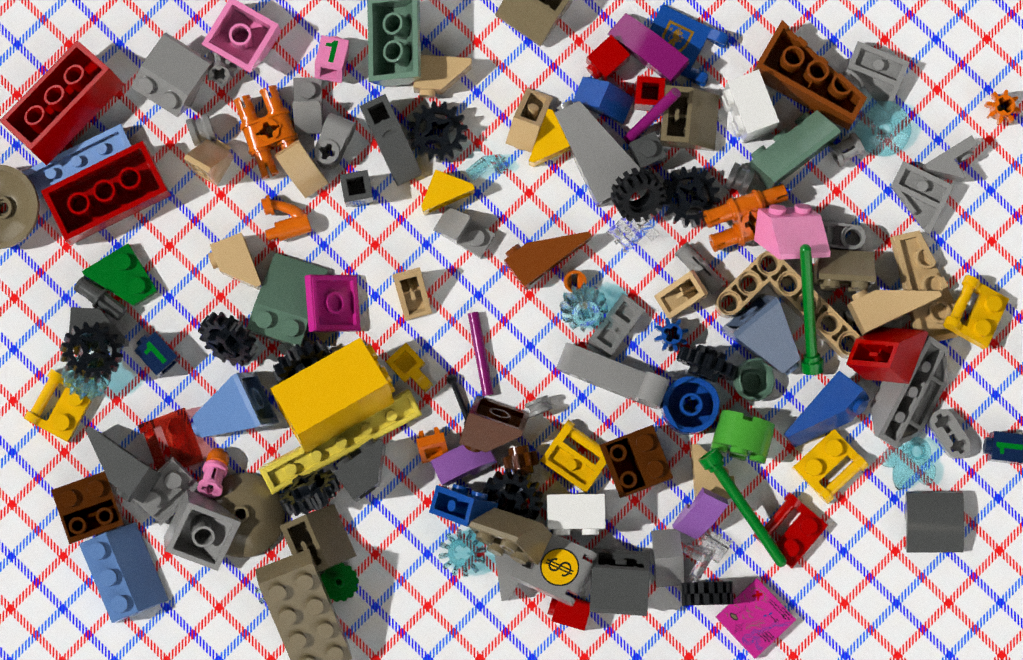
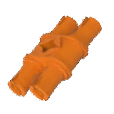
M276 85L268 86L272 98H270L266 87L259 91L268 112L262 118L257 117L250 95L242 96L245 108L240 98L233 101L242 122L239 129L244 133L249 147L248 153L251 157H255L262 179L270 178L267 166L272 176L279 174L270 152L272 148L281 147L283 150L297 141L299 137L298 133H295L289 117L290 111L283 107ZM267 126H270L272 130H274L272 132L273 137L268 138L266 135H262L266 133L265 128Z
M781 183L763 191L754 189L749 194L734 199L728 198L726 204L703 211V215L706 216L704 220L708 228L730 220L733 223L731 228L709 235V240H712L709 242L713 251L717 252L735 244L745 246V243L754 240L758 208H767L770 205L788 201L785 186Z

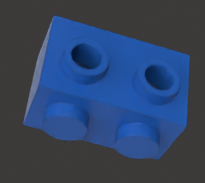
M453 483L452 488L436 485L429 513L468 527L475 518L492 508H497L498 503L488 500V494L475 490L468 493L469 487L455 483Z

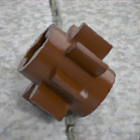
M529 445L508 449L509 456L503 458L505 470L510 468L513 474H515L518 469H521V476L534 473L533 466L539 464L537 451L530 452Z

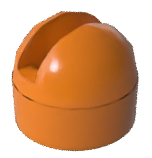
M571 270L565 274L563 283L568 291L579 293L586 287L587 280L585 275L579 270ZM572 274H576V288H572Z
M214 448L208 453L206 461L218 460L228 467L229 454L226 451L224 452L223 448Z

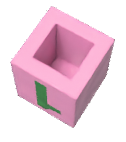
M321 36L315 60V78L342 83L349 56V40L337 36Z

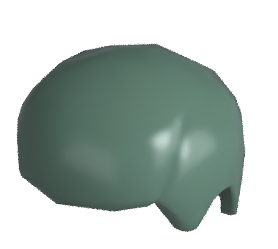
M759 357L744 360L738 365L733 386L741 397L755 402L764 400L772 393L775 384L772 366Z

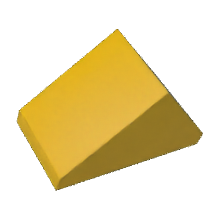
M547 109L529 158V166L532 167L570 151V145L554 111L551 109Z
M435 170L421 205L423 214H429L475 194L474 185Z

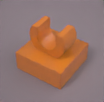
M434 427V435L426 437L423 430L419 431V438L416 439L422 464L431 462L433 459L448 452L444 433H440L438 427Z

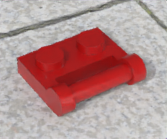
M789 492L784 498L785 502L764 527L771 536L793 509L800 513L776 542V545L787 560L786 565L792 569L827 528L828 524ZM754 533V534H753V537H754L755 539H757V540L761 543V541L758 539V537H757L756 534Z

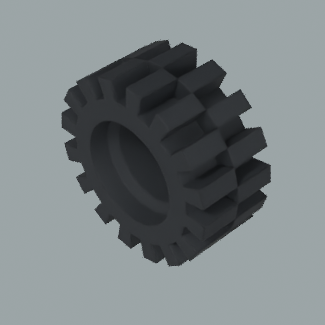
M641 167L640 171H638L637 168H632L631 174L627 171L623 173L625 176L623 179L618 176L616 179L618 185L613 184L611 188L613 190L611 198L623 218L626 217L627 221L632 222L634 219L635 222H641V217L646 221L650 219L649 214L652 213L653 216L658 214L655 210L656 208L662 209L663 204L661 201L665 202L666 197L664 194L666 192L657 176L651 170L647 171ZM647 189L641 198L629 201L635 192Z
M733 581L681 583L682 606L733 604Z

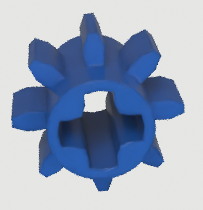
M666 318V326L664 328L659 325L656 326L655 329L661 333L660 336L654 339V342L661 341L664 344L662 351H665L667 347H672L674 353L678 351V343L682 345L687 344V341L682 336L688 333L689 330L681 329L679 326L681 323L680 319L674 324L670 323L669 318ZM671 329H675L677 331L675 336L679 339H673L671 342L667 341V334L664 331L670 332Z

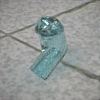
M501 154L487 155L466 169V172L475 181L488 169L494 168L496 173L501 174L509 168V164L505 161L506 157Z

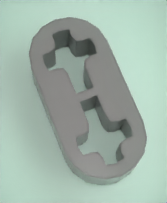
M946 409L933 412L928 420V426L946 455L952 459L965 457L971 449V443L955 416ZM937 415L941 418H948L949 421L946 423V427L950 431L949 433L943 427H936ZM950 435L953 436L955 441H962L964 443L961 447V454L958 451H951L950 447L953 446V442L949 437Z

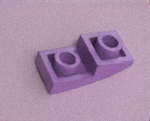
M461 445L433 459L431 463L441 485L448 487L468 474L475 476L497 463L498 461L493 451L490 450L486 453L483 451L472 452L466 449L465 445Z
M702 488L692 504L685 505L672 524V527L692 538L698 539L721 516L728 506V501L726 498Z

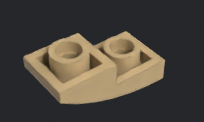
M299 139L275 154L280 165L305 198L329 184Z

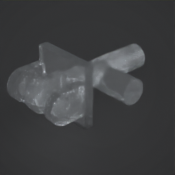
M656 208L655 210L659 213L662 209ZM651 213L648 215L649 220L645 221L641 217V222H635V220L629 222L626 217H622L606 234L608 236L612 235L616 239L614 241L616 245L620 244L624 248L622 251L627 253L643 237L638 232L639 229L651 241L659 235V232L649 223L654 217Z
M711 527L702 535L696 546L688 543L683 550V553L697 561L689 574V578L694 582H699L711 560L716 563L720 562L732 543L730 539L728 541L723 539L721 533L715 534L712 532Z

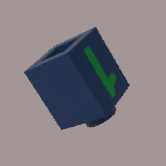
M156 332L152 335L149 333L145 334L136 343L138 347L134 352L159 378L181 360Z
M999 431L990 432L989 437H985L983 444V454H987L986 461L1023 464V434Z

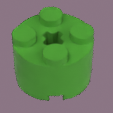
M722 410L710 449L718 448L721 453H727L728 450L730 451L729 457L746 461V457L749 456V460L765 464L775 424L755 416L753 418L744 416V413Z

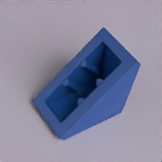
M583 77L572 102L580 101L588 110L624 124L634 98L611 82Z

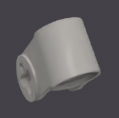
M333 113L328 114L314 150L320 167L331 170L340 164L355 132V122ZM329 150H332L333 157L328 156L327 159H324L322 153H328Z
M822 219L830 249L859 251L863 247L866 233L860 226ZM849 232L856 233L860 239L859 244L849 245L845 241V235Z

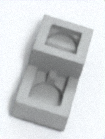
M622 294L587 342L610 359L645 312V309L625 294Z

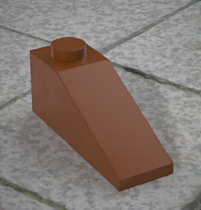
M588 231L529 242L522 247L516 244L505 253L507 258L504 259V264L525 290L592 239V235Z

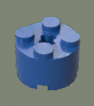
M693 376L679 378L667 388L662 400L661 413L663 419L672 430L679 434L695 435L701 433L712 425L718 415L719 396L715 388L704 379ZM685 399L697 403L694 413L690 410H684Z

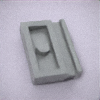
M174 457L157 471L162 475L145 501L141 503L133 499L160 526L176 512L186 489L198 492L197 486L199 481H196L193 475Z

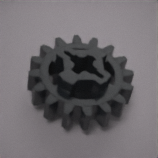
M432 101V108L428 109L423 104L421 105V114L413 112L416 122H408V127L414 129V131L407 133L409 139H415L411 144V148H420L418 152L419 157L428 154V160L432 162L434 156H438L440 163H442L444 155H448L453 159L454 150L462 152L463 148L459 143L467 142V136L463 135L462 132L467 131L468 126L460 124L465 117L463 114L455 115L457 112L456 106L448 110L447 102L444 101L441 107H437L436 102ZM435 114L445 115L448 118L445 120L436 118ZM425 120L427 124L426 130L419 135L420 125ZM437 126L438 129L444 128L442 130L443 136L432 135L433 127ZM456 128V137L454 141L450 143V140L448 139L449 134ZM434 144L440 146L441 149H431L427 146Z
M693 166L690 172H687L685 167H681L680 175L673 171L670 174L672 181L667 179L663 181L662 184L667 189H665L666 193L664 194L666 200L665 202L661 201L663 207L667 206L668 208L664 214L665 217L671 214L674 216L673 224L682 220L683 228H687L690 222L696 228L700 225V219L705 222L704 217L706 216L703 215V211L715 208L713 205L720 203L721 199L714 197L720 191V188L712 187L715 178L707 180L705 178L706 170L698 174L696 166ZM686 179L694 180L692 183L686 185L680 182ZM702 186L705 188L708 198L703 196ZM692 192L694 200L689 203L686 201L687 194ZM672 196H674L677 200V208L673 204ZM693 209L702 211L695 215L686 214L687 211Z
M212 312L200 324L201 327L198 329V332L202 335L199 339L206 342L205 348L211 349L213 351L212 355L221 359L222 362L225 363L229 360L232 366H235L237 363L244 366L256 354L255 351L258 349V346L254 344L256 338L250 336L251 330L244 329L242 327L243 322L234 319V316L230 315L227 318L223 312H220L219 315Z
M84 322L81 330L75 325L72 328V334H65V342H62L60 351L64 352L61 354L60 361L68 362L65 371L74 370V379L81 375L84 376V383H88L90 378H94V381L99 383L102 375L108 380L111 377V371L117 372L119 368L118 363L123 358V354L119 353L123 345L122 343H115L118 338L117 333L111 336L108 334L110 327L106 326L101 330L99 329V322H95L93 328H90L88 323Z
M316 340L313 344L306 341L304 346L296 344L295 347L285 351L286 356L277 358L279 363L273 365L275 370L273 375L279 384L332 353L326 343L320 344L319 340Z
M698 345L696 350L685 346L680 347L676 358L683 365L690 366L688 373L715 383L718 377L734 381L738 371V366L725 361L726 354L703 345Z
M506 468L503 475L501 472L496 471L493 478L489 477L482 491L488 494V500L498 503L497 509L532 520L537 519L538 511L543 506V502L540 500L544 494L543 492L536 491L539 482L531 483V474L525 477L521 476V469L512 474L510 468ZM496 489L498 490V492H497L496 494H497V496L499 497L497 500H496V498H495V490H496ZM527 498H529V501H530V506H529V508H527V505H528V503H527V501H526Z
M321 469L318 472L313 471L304 476L299 475L292 480L293 484L283 489L284 493L279 494V502L284 512H287L288 515L293 513L295 516H298L300 513L308 514L311 510L322 509L329 503V498L336 497L335 492L340 490V483L331 470L325 472L324 469Z

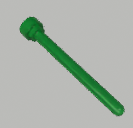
M803 244L800 247L806 353L801 360V370L806 375H818L824 372V359L817 352L811 247L808 244Z
M714 448L704 454L698 460L704 470L708 469L710 473L715 474L776 565L784 567L787 563L785 556L723 467L724 462L722 459L724 457L718 448Z

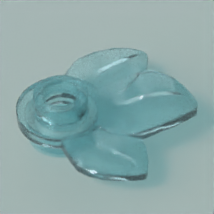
M915 437L899 448L890 446L880 458L882 466L893 468L892 478L897 490L910 487L916 480L926 486H930L936 475L935 465L930 459L931 447L923 438ZM914 446L921 449L919 457L912 455L911 450Z

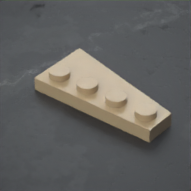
M920 230L892 236L890 240L903 290L940 291L942 294L939 299L909 313L913 330H925L929 336L938 342L960 337L943 326L946 317L950 316L956 302L947 288L949 285L944 276L940 275L935 265L936 261ZM962 316L960 321L965 325V320Z

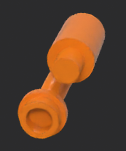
M269 195L261 199L265 215L271 214L273 216L275 215L274 210H278L291 216V218L275 222V227L265 230L268 241L279 238L281 242L312 232L307 214L296 205L272 200Z

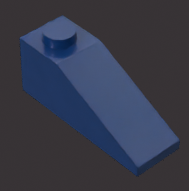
M838 371L784 433V436L793 447L800 446L853 421L857 415L862 414L866 410L870 398L862 387Z

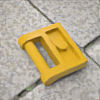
M965 275L960 295L950 316L946 317L943 326L974 345L985 349L990 344L1009 298L982 284L976 277ZM974 292L978 296L965 325H963L960 320Z
M50 369L47 375L49 377L31 411L26 412L24 419L69 443L96 393ZM61 383L66 388L46 421L40 418L56 387Z
M568 419L540 459V462L587 493L605 467L606 461L599 446L600 444L575 428V423ZM569 436L598 456L600 459L596 465L563 443L566 437Z
M834 429L792 468L826 504H829L834 499L833 495L860 470L864 471L869 465ZM847 456L852 463L826 487H823L819 481Z

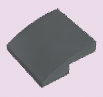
M906 491V552H963V492Z

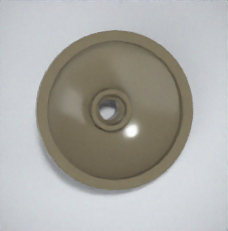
M0 165V249H6L19 244L32 232L38 220L40 204L34 184L23 172L11 166ZM4 204L8 205L6 213H3L1 210Z
M234 473L224 477L221 496L211 499L235 516L239 509H244L246 512V517L241 520V524L226 555L239 558L259 555L273 546L282 533L280 525L285 524V512L279 502L280 493L271 494L263 477L252 473Z

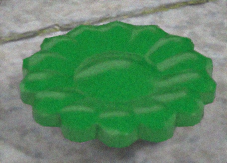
M340 563L326 569L325 573L321 574L329 598L335 602L340 600L343 602L347 601L358 590L357 584L359 579L356 577L357 572L353 571L349 565L345 566L344 563Z

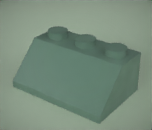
M367 0L368 82L383 87L408 85L421 78L420 0Z
M818 110L811 115L807 111L795 120L797 126L788 132L785 128L772 138L775 143L767 149L763 145L750 155L753 159L748 166L756 171L755 175L766 189L772 188L832 144L841 133V130Z

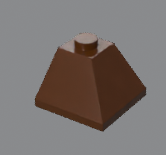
M477 395L469 411L459 444L465 445L464 447L472 452L483 451L486 453L521 437L529 418L528 414L530 413Z

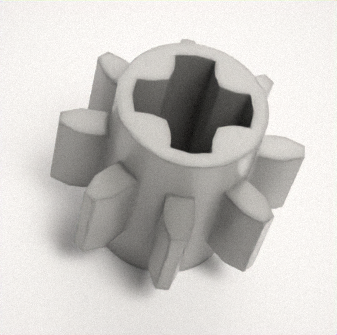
M213 51L211 53L206 52V58L213 62L208 71V80H213L220 84L228 79L232 80L234 78V71L237 70V65Z

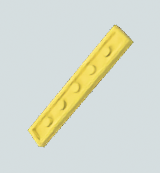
M407 389L393 396L394 403L306 454L303 448L299 446L259 467L258 469L271 494L293 484L292 480L297 476H304L313 471H318L359 449L372 438L376 440L421 416L422 413L411 391Z

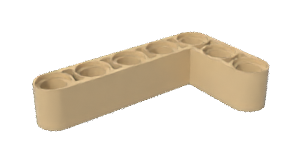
M765 251L719 295L715 302V310L723 318H732L768 285L804 321V312L801 307V300L803 299L801 276L785 260H779L770 252ZM765 258L773 260L775 270L772 272L763 270L761 260ZM751 278L755 282V290L745 291L741 287V280ZM784 278L792 279L795 283V290L792 292L783 290L781 280ZM814 290L816 334L837 355L847 359L851 352H847L842 348V339L848 337L855 342L860 335ZM726 297L732 298L736 303L735 310H724L721 306V300ZM823 318H831L834 321V331L827 332L822 328L821 321Z

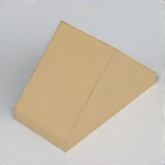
M420 267L393 274L405 321L432 314Z
M693 269L654 297L667 318L671 319L705 299L708 292Z

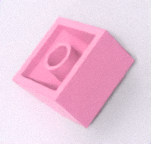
M228 0L202 42V46L251 73L268 55L281 34L279 24L237 0Z
M798 203L794 207H785L773 204L769 208H758L754 241L779 260L800 259V247L803 244H808L811 247L812 258L830 257L831 251L822 217L811 209L810 205Z

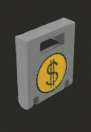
M552 533V537L539 564H535L531 570L517 562L510 578L562 603L573 606L575 599L566 595V592L576 596L579 595L592 568V563L584 560L583 557L595 561L597 553Z

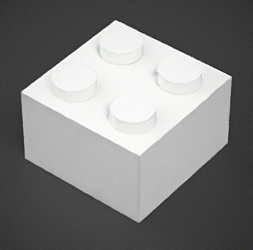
M756 70L727 81L721 101L725 111H730L733 121L731 122V127L735 137H741L742 143L774 132L779 119L760 71Z
M547 494V529L553 531V535L570 536V531L581 530V536H598L599 530L605 529V494Z

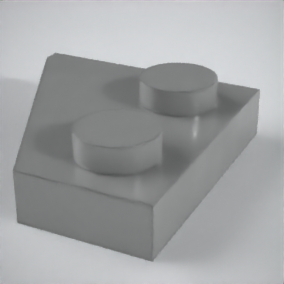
M858 41L847 68L860 77L864 83V88L884 111L890 112L910 62Z
M903 161L890 187L925 233L931 234L954 185Z

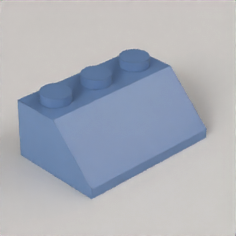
M136 522L105 532L79 544L112 623H118L169 601Z

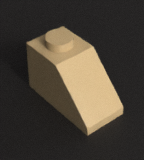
M421 55V78L414 81V93H419V96L423 98H435L436 94L442 95L472 69V58Z
M527 88L513 117L505 144L514 146L518 150L532 153L547 109L550 108L553 97Z
M242 233L210 244L212 252L208 253L213 269L219 268L223 275L257 290L261 289V279Z
M691 444L694 499L702 488L730 499V496L715 474L710 473L708 469L704 470L698 461L707 451L699 444Z

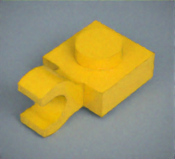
M407 343L385 361L404 383L412 378L424 392H427L433 386L432 382L420 370L426 365L425 362Z

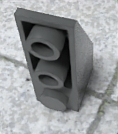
M386 94L361 105V112L397 187L423 175Z

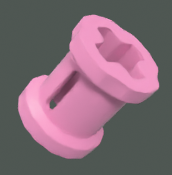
M208 460L203 464L204 475L202 480L199 481L197 489L203 496L215 498L221 496L223 492L222 481L227 476L228 467L218 460Z

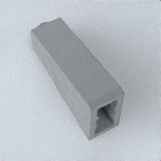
M572 100L557 107L558 111L554 112L570 145V153L596 207H599L613 200L611 198V192H613L611 188L613 184L618 185L616 182L618 176L623 179L625 171L631 174L632 168H637L640 171V167L580 101L573 104Z

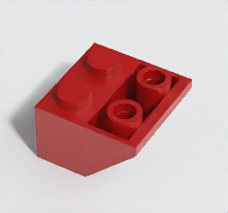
M880 327L855 340L846 365L865 380L909 384L928 332L925 330Z

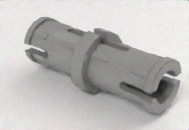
M688 242L674 254L690 271L694 269L702 284L712 295L726 283L709 266L710 262L707 259L703 260Z

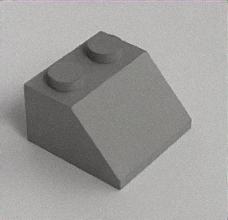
M164 33L140 66L131 88L171 114L179 117L192 106L213 62L168 33Z
M186 489L164 535L165 552L218 571L241 524V520L215 500Z

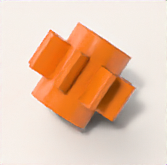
M1005 90L1001 96L993 92L991 98L994 102L989 101L984 104V107L990 108V113L986 118L990 119L993 117L997 120L998 126L1004 119L1008 123H1012L1014 117L1011 113L1017 114L1021 111L1019 107H1015L1018 96L1012 98L1008 95V90ZM999 105H1007L1008 108L1006 110L999 111L997 109Z

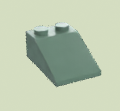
M275 253L255 301L247 329L251 330V334L295 347L296 344L304 346L309 332L305 276L310 274L327 275L329 270Z

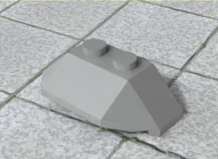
M928 335L909 384L882 381L870 404L875 436L894 448H899L903 443L912 440L922 433L947 384L948 365L946 356H948V348Z

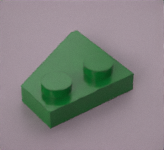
M129 243L82 271L86 277L133 306L158 293V290Z

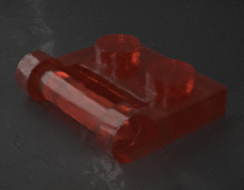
M186 408L138 425L140 434L145 436L156 471L166 463L154 429L162 427L172 457L184 468L205 461L196 435L192 430Z

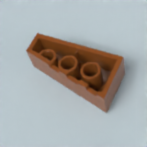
M782 20L753 71H760L765 85L814 112L818 110L830 121L849 130L867 97L841 73L838 74L829 66V62L824 57L818 56L807 46L808 43L801 36L795 35L789 29L790 26Z

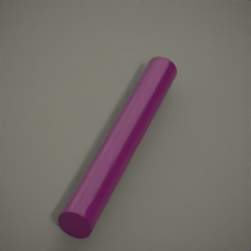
M672 88L624 135V141L629 144L636 140L681 96L680 91L677 88Z
M479 312L468 313L483 397L494 395Z

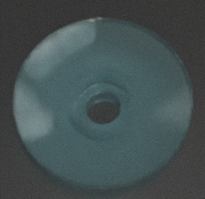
M885 100L876 101L867 105L859 113L855 123V133L868 153L875 156H890L899 152L907 144L911 135V121L906 111L898 104ZM887 124L889 126L887 134L879 133L880 125Z

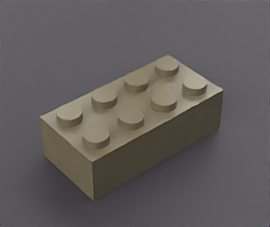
M310 549L255 569L259 588L290 660L353 659L349 643Z

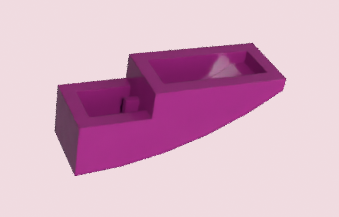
M627 13L622 16L608 33V36L612 35L632 56L649 70L652 69L660 77L666 78L665 81L670 85L689 65L687 57Z

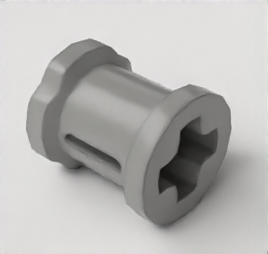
M855 132L850 133L849 138L838 144L832 143L828 146L833 159L839 167L844 166L845 161L854 156L865 154L864 146Z

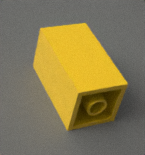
M361 338L270 388L279 410L305 454L394 403L392 393L395 392V389L391 383L390 375L384 366L381 368L377 361L378 356L371 344L365 346Z

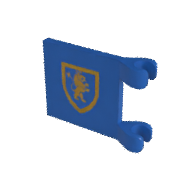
M663 4L650 27L653 32L689 59V65L680 75L704 87L708 81V74L693 68V65L707 40L721 48H725L729 36Z

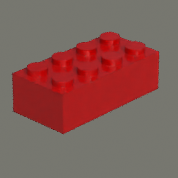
M77 40L0 119V122L47 166L125 84L108 66Z
M143 141L41 190L65 241L69 245H73L171 196L148 147Z

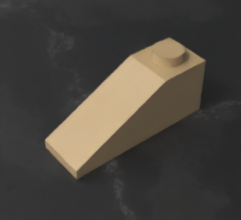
M207 139L188 152L184 160L193 173L218 186L234 156L229 152L231 147L218 139L214 143Z
M864 289L851 296L853 301L847 307L861 335H864L939 299L942 294L940 291L874 290L868 293L867 289Z

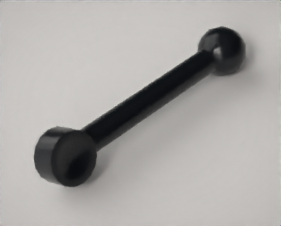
M450 374L447 376L446 381L452 386L465 419V426L468 412L456 384L457 376Z

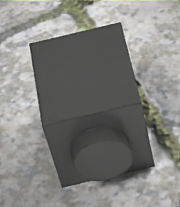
M655 131L629 143L628 149L631 156L640 168L648 170L666 161L667 155Z
M368 170L340 175L346 207L374 202Z

